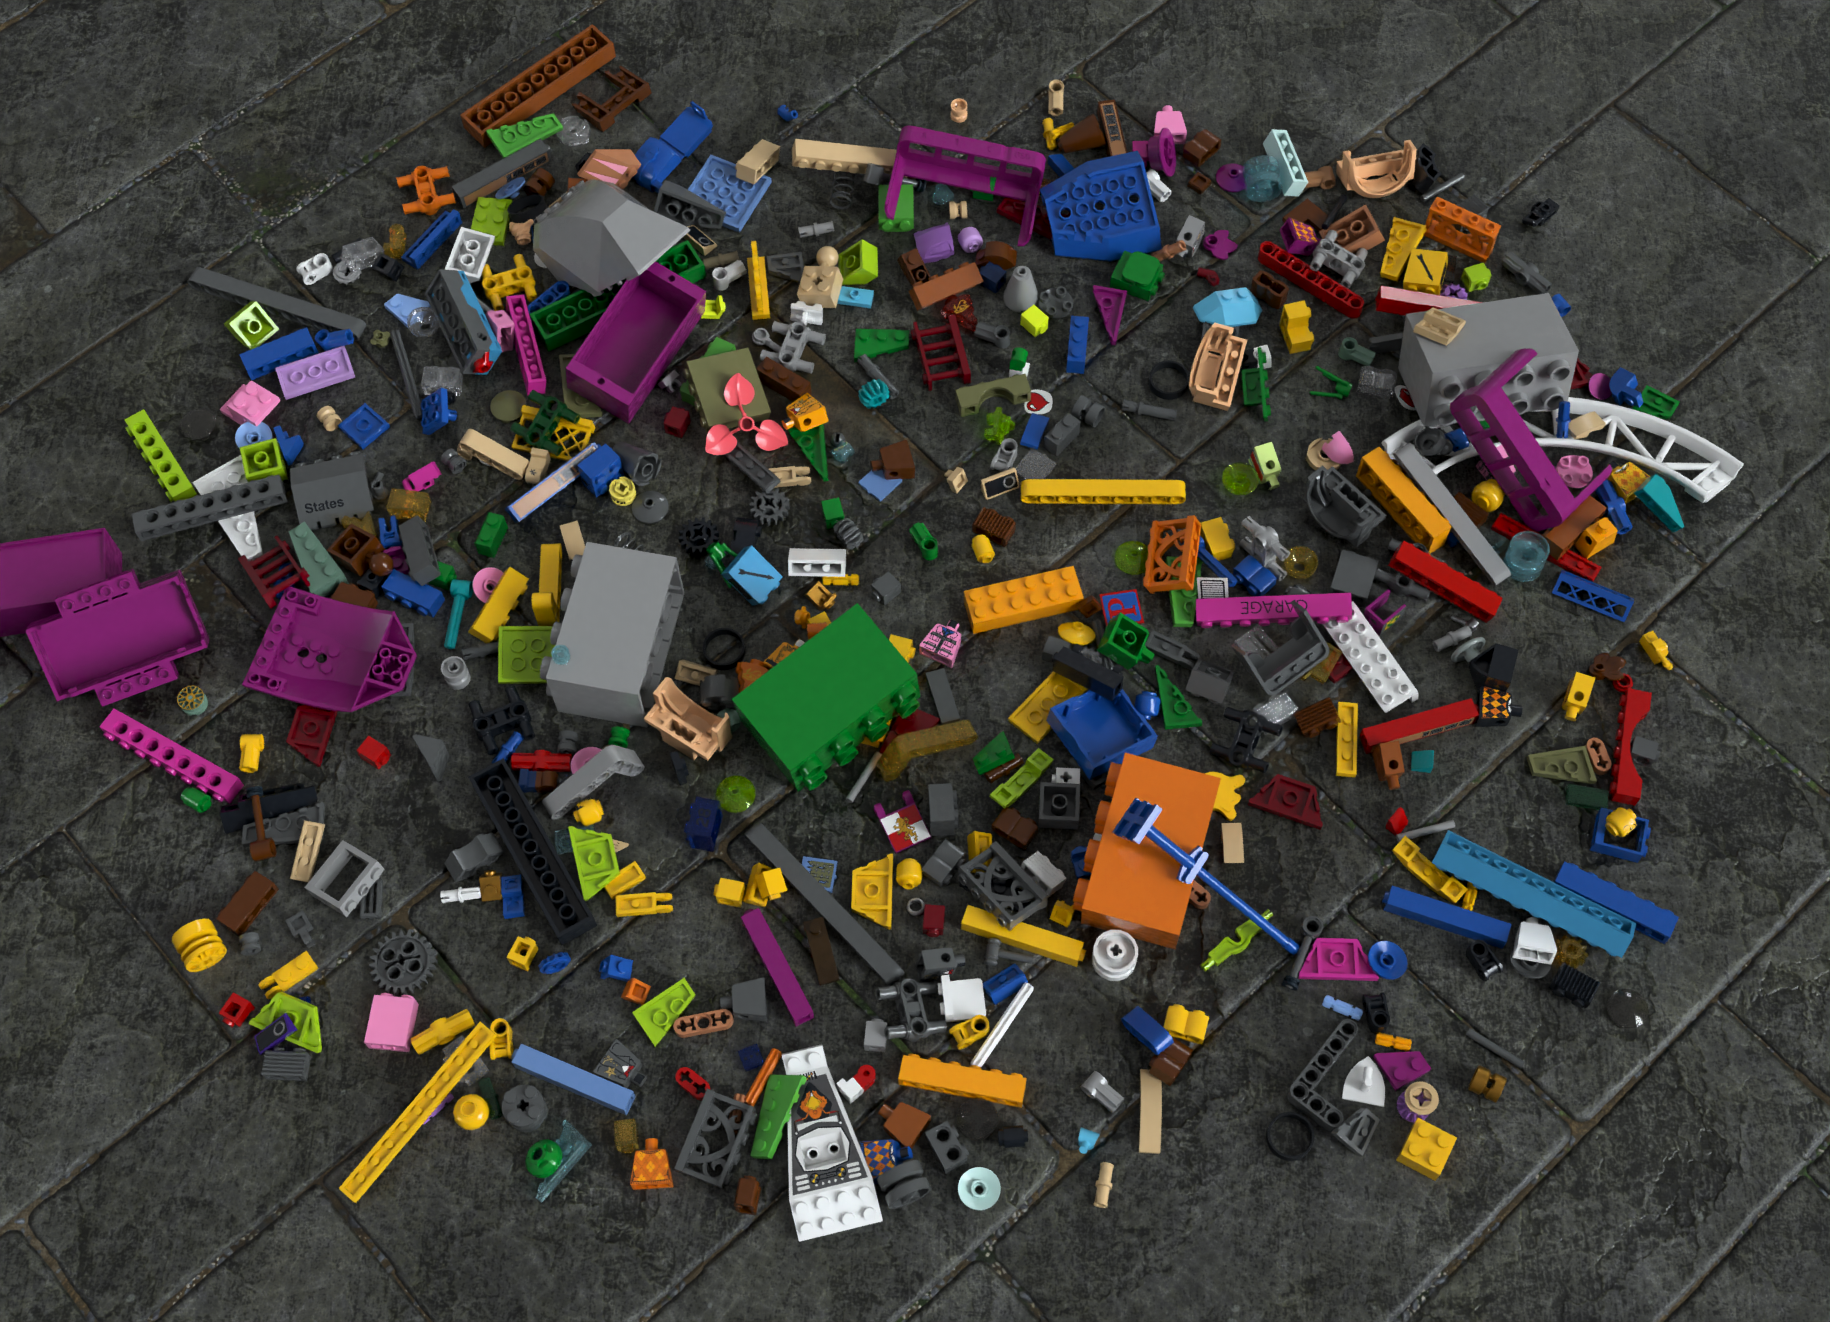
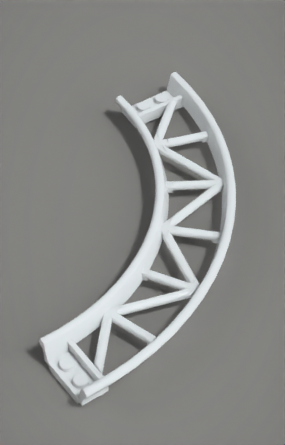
M1568 397L1571 414L1584 415L1595 411L1600 418H1603L1602 420L1606 425L1609 424L1605 444L1576 440L1570 434H1568V438H1564V436L1557 438L1556 418L1558 417L1559 408L1556 410H1536L1551 412L1554 435L1523 420L1532 433L1542 437L1535 438L1540 446L1583 449L1631 461L1685 487V492L1702 503H1707L1728 486L1744 465V463L1725 450L1687 429L1650 414L1606 402ZM1421 420L1413 422L1382 441L1384 451L1389 454L1390 459H1395L1393 453L1415 439V435L1425 429ZM1625 424L1667 439L1655 459ZM1437 425V426H1430V428H1432V429H1434V428H1436V429L1441 428V429L1444 430L1446 433L1453 431V429L1450 427V425H1449V426H1439V425ZM1616 427L1620 429L1641 455L1613 447ZM1470 442L1469 447L1456 452L1452 451L1450 454L1445 455L1454 457L1436 466L1423 455L1421 456L1437 475L1446 468L1479 454ZM1500 442L1493 443L1495 447L1501 445ZM1675 442L1712 463H1664L1662 461ZM1674 470L1704 471L1691 481Z

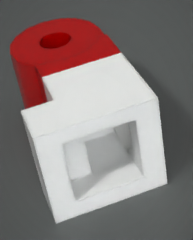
M870 1065L861 1066L857 1074L846 1082L842 1078L837 1082L838 1091L851 1104L875 1083V1069Z

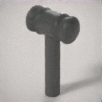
M989 938L987 940L988 944L986 945L987 949L984 956V964L987 966H997L999 958L1032 964V955L1001 950V940L997 938Z

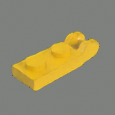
M651 892L615 896L617 917L670 913L673 911L672 905H657V901L672 900V894Z
M305 951L272 973V976L266 977L258 985L260 989H266L277 982L278 985L272 987L265 994L267 999H271L278 992H285L318 969V966L309 953Z

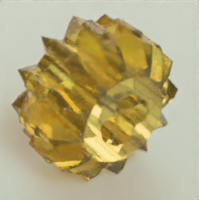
M1563 935L1561 939L1555 941L1557 953L1554 959L1559 960L1558 966L1566 963L1577 969L1579 965L1582 966L1585 963L1584 959L1588 957V953L1585 952L1587 945H1581L1582 939L1576 941L1574 936L1568 938L1566 935Z

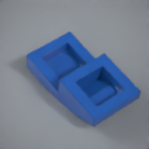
M1032 413L1020 445L1038 449L1048 426L1049 418Z
M521 874L501 877L504 919L524 917V894Z

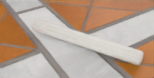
M1027 982L1023 984L972 1059L970 1065L983 1066L1033 992L1034 987Z

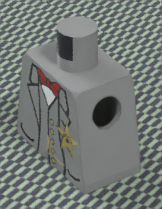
M1190 215L1188 216L1176 242L1183 240L1186 244V250L1175 255L1176 259L1184 261L1186 256L1193 257L1204 239V221Z

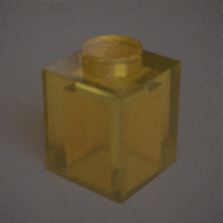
M635 1118L614 1121L617 1150L622 1153L634 1152V1149H639L638 1128Z

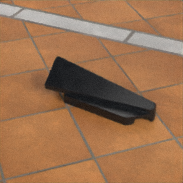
M296 783L262 790L263 796L260 797L263 820L270 819L317 802L315 786L304 787V784ZM247 794L239 795L238 804L221 807L220 817L226 834L242 829L243 825L255 822L252 799L247 798Z

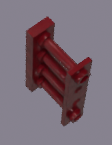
M949 315L948 323L944 326L919 330L917 322H913L911 337L912 340H916L924 374H922L923 384H927L928 391H932V381L959 377L962 378L963 384L971 383V372L956 316ZM946 332L951 335L949 340L925 345L922 344L921 337ZM948 347L955 350L953 355L926 359L925 356L927 351ZM955 362L959 365L956 370L930 374L929 366Z
M278 535L274 538L279 545L255 560L251 559L248 561L245 555L238 558L270 609L277 605L273 599L276 597V594L301 579L307 587L310 586L307 580L310 577L304 567L300 569L289 553L291 548L285 540L281 541ZM284 552L285 555L261 569L257 568L259 565ZM291 562L290 565L265 579L263 577L284 563ZM294 570L297 571L295 575L284 580L283 582L279 583L273 588L269 586L274 582L278 581L279 579L283 578L284 576L288 575L289 573L293 572Z

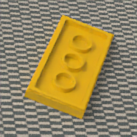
M1053 671L1010 715L1008 721L1038 744L1052 729L1046 721L1050 708L1072 697L1080 696L1086 693L1088 689Z

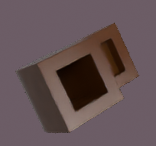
M986 242V248L977 251L975 263L979 270L982 266H986L989 261L999 265L1003 270H1007L1016 266L1017 251L1004 242Z

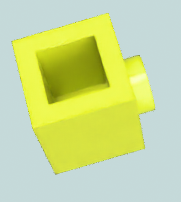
M1033 304L1021 314L1020 325L1034 337H1037L1048 329L1049 317Z

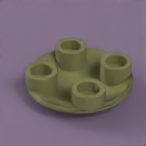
M506 390L498 393L492 399L490 409L495 418L501 420L504 424H508L522 416V406H527L521 393Z

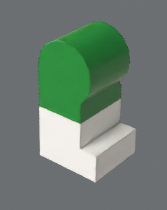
M1017 347L1013 349L1009 377L1016 374H1026V377L1028 376L1030 363H1026L1028 351L1024 348Z

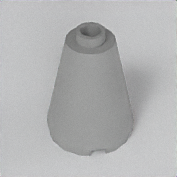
M1018 266L1014 269L1003 294L1005 305L1015 312L1021 313V311L1027 310L1033 304L1036 306L1038 303L1039 294L1032 273L1026 266Z

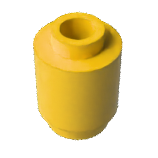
M982 534L972 539V548L977 561L981 563L991 562L995 553L989 538Z

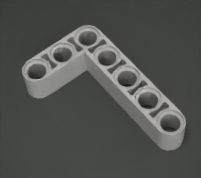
M609 745L545 797L542 803L551 819H559L614 773L633 777L640 774L645 767L634 750Z

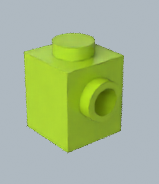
M1483 262L1464 268L1461 280L1468 292L1482 290L1488 286L1491 272Z

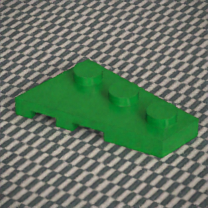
M856 329L854 362H857L858 358L863 354L874 358L878 354H890L909 349V330Z

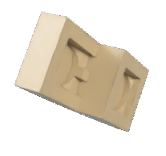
M1595 411L1571 420L1568 433L1574 439L1584 438L1591 431L1603 429L1606 423Z
M578 521L560 525L569 560H573L576 554L583 556L585 544Z
M1221 823L1223 863H1244L1241 823Z

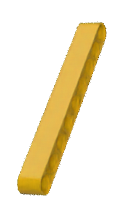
M1026 479L1021 482V501L1028 504H1182L1186 501L1185 482L1182 480Z

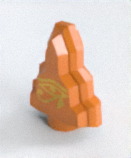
M751 659L750 663H737L736 673L738 674L737 679L740 685L739 693L769 671V669L764 667L762 661Z

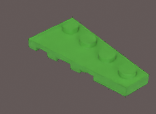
M552 113L533 118L531 121H520L515 125H504L495 130L488 129L486 134L502 158H505L540 138L544 140L562 131L563 126L555 114Z
M1167 556L1165 563L1171 567V564L1177 557ZM1198 557L1193 590L1186 591L1185 589L1169 591L1173 627H1192L1194 624L1198 595L1197 577H1201V565L1203 563ZM1172 576L1171 580H1179V578Z

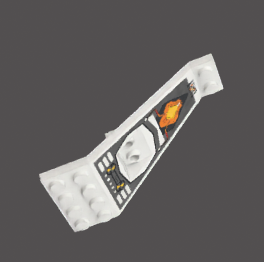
M820 1044L783 1053L782 1059L786 1075H803L807 1078L805 1084H802L798 1094L800 1096L797 1103H793L789 1113L791 1117L787 1123L789 1202L799 1242L883 1221L873 1177L828 1068L823 1045ZM836 1145L838 1149L837 1151H831L830 1147ZM815 1150L817 1155L813 1157L809 1152Z

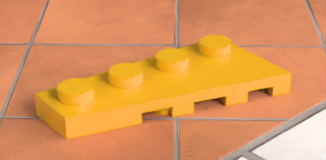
M1396 217L1393 218L1390 238L1380 272L1382 278L1398 281L1409 262L1412 248H1417L1427 230L1426 225Z

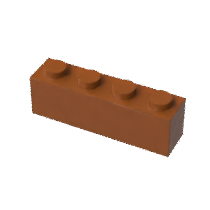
M965 262L959 265L957 270L951 268L944 271V275L940 277L936 274L928 278V282L923 283L919 281L913 284L909 294L917 311L984 282L976 263L969 264Z
M1590 495L1562 524L1552 527L1551 531L1548 529L1542 535L1541 539L1543 541L1539 547L1558 560L1577 542L1587 527L1602 518L1607 507Z

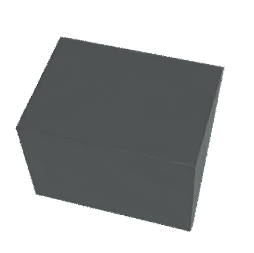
M417 734L413 735L415 743L437 782L441 781L450 757L443 740Z

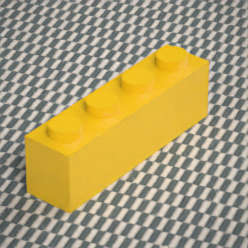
M511 567L506 569L468 633L486 644L492 640L496 641L499 637V626H505L510 616H508V613L518 605L519 601L517 598L527 590L528 585L526 583L529 578Z

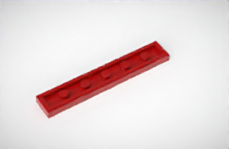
M1500 513L1491 527V530L1566 571L1592 582L1602 568L1571 550H1568L1556 560L1539 547L1543 541L1541 534Z

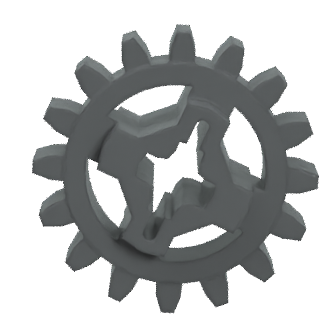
M779 488L775 489V491L771 490L768 494L764 490H762V493L756 491V497H751V503H749L751 516H754V519H760L761 525L764 522H767L768 526H770L771 522L777 525V520L783 522V516H788V510H790L789 499L785 497V492L779 493Z

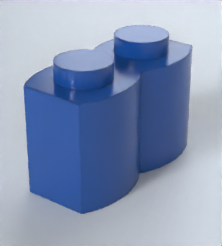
M1251 555L1242 560L1233 569L1232 574L1238 580L1237 583L1246 586L1247 591L1252 596L1265 595L1276 585L1277 580L1270 570L1263 567Z

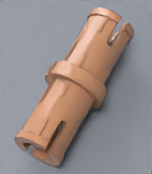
M1179 240L1172 245H1165L1162 249L1151 253V255L1156 257L1159 262L1167 258L1171 259L1177 253L1185 251L1186 244L1183 240Z

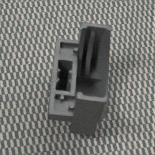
M1322 465L1307 478L1303 500L1307 502L1308 508L1316 522L1329 534L1348 540L1357 548L1369 538L1372 529L1385 519L1386 514L1333 466L1327 470Z

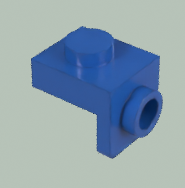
M614 955L606 957L599 966V972H601L600 979L610 977L628 982L631 979L633 960Z

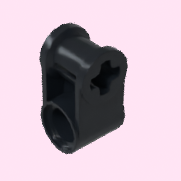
M1475 940L1466 950V957L1480 979L1485 982L1493 974L1503 972L1501 962L1495 957L1485 941ZM1473 948L1479 949L1481 955H1477L1473 951Z
M1381 992L1379 995L1374 996L1363 995L1362 1004L1370 1031L1374 1034L1378 1032L1384 1033L1390 1023L1385 993ZM1375 1020H1381L1384 1025H1378Z

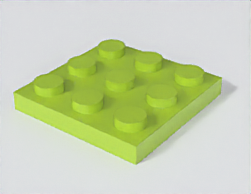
M499 626V684L547 683L546 680L540 678V668L545 656H553L556 646L550 642L553 626Z

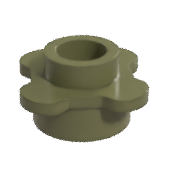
M375 330L373 332L374 336L370 340L371 344L379 348L386 347L389 343L390 333L388 331L381 332L380 330Z

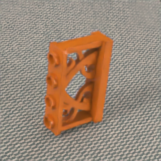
M1436 197L1429 209L1425 223L1427 230L1424 236L1486 263L1493 251L1501 225L1440 197ZM1452 224H1459L1467 228L1471 234H1464L1456 230Z
M1195 515L1187 516V518L1153 521L1152 528H1150V544L1147 547L1146 573L1143 577V585L1151 594L1185 589L1186 591L1193 590L1202 525ZM1172 530V536L1166 533V537L1162 539L1163 531ZM1179 540L1181 543L1184 541V545H1179ZM1175 544L1177 549L1183 553L1173 561L1170 567L1163 561L1162 556ZM1166 573L1168 574L1165 580L1161 582H1156L1157 574H1161L1159 579H1163L1166 576ZM1173 576L1179 578V580H1171Z

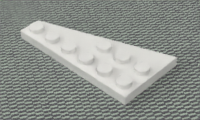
M241 455L192 482L199 494L204 495L215 490L230 488L233 485L248 483ZM254 511L218 521L241 556L245 555L249 561L263 555Z

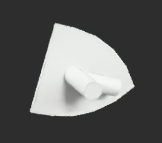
M1368 1056L1359 1061L1349 1072L1344 1083L1342 1099L1384 1107V1080L1377 1065Z

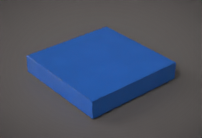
M364 403L342 421L338 427L363 450L390 428V425Z

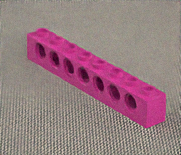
M113 709L100 725L104 732L103 736L112 742L114 740L118 741L122 748L134 750L138 757L150 759V763L158 768L160 766L164 767L165 771L172 776L177 774L186 784H195L197 789L204 793H211L212 797L220 803L225 801L230 804L244 786L235 775L116 709ZM221 781L219 785L214 786L215 783Z

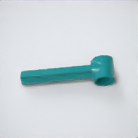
M453 579L451 582L450 593L454 600L444 647L450 650L456 646L465 600L471 598L473 594V581Z

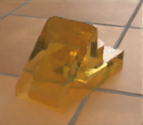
M369 511L362 521L348 516H344L341 520L345 530L352 523L376 536L378 539L374 521Z

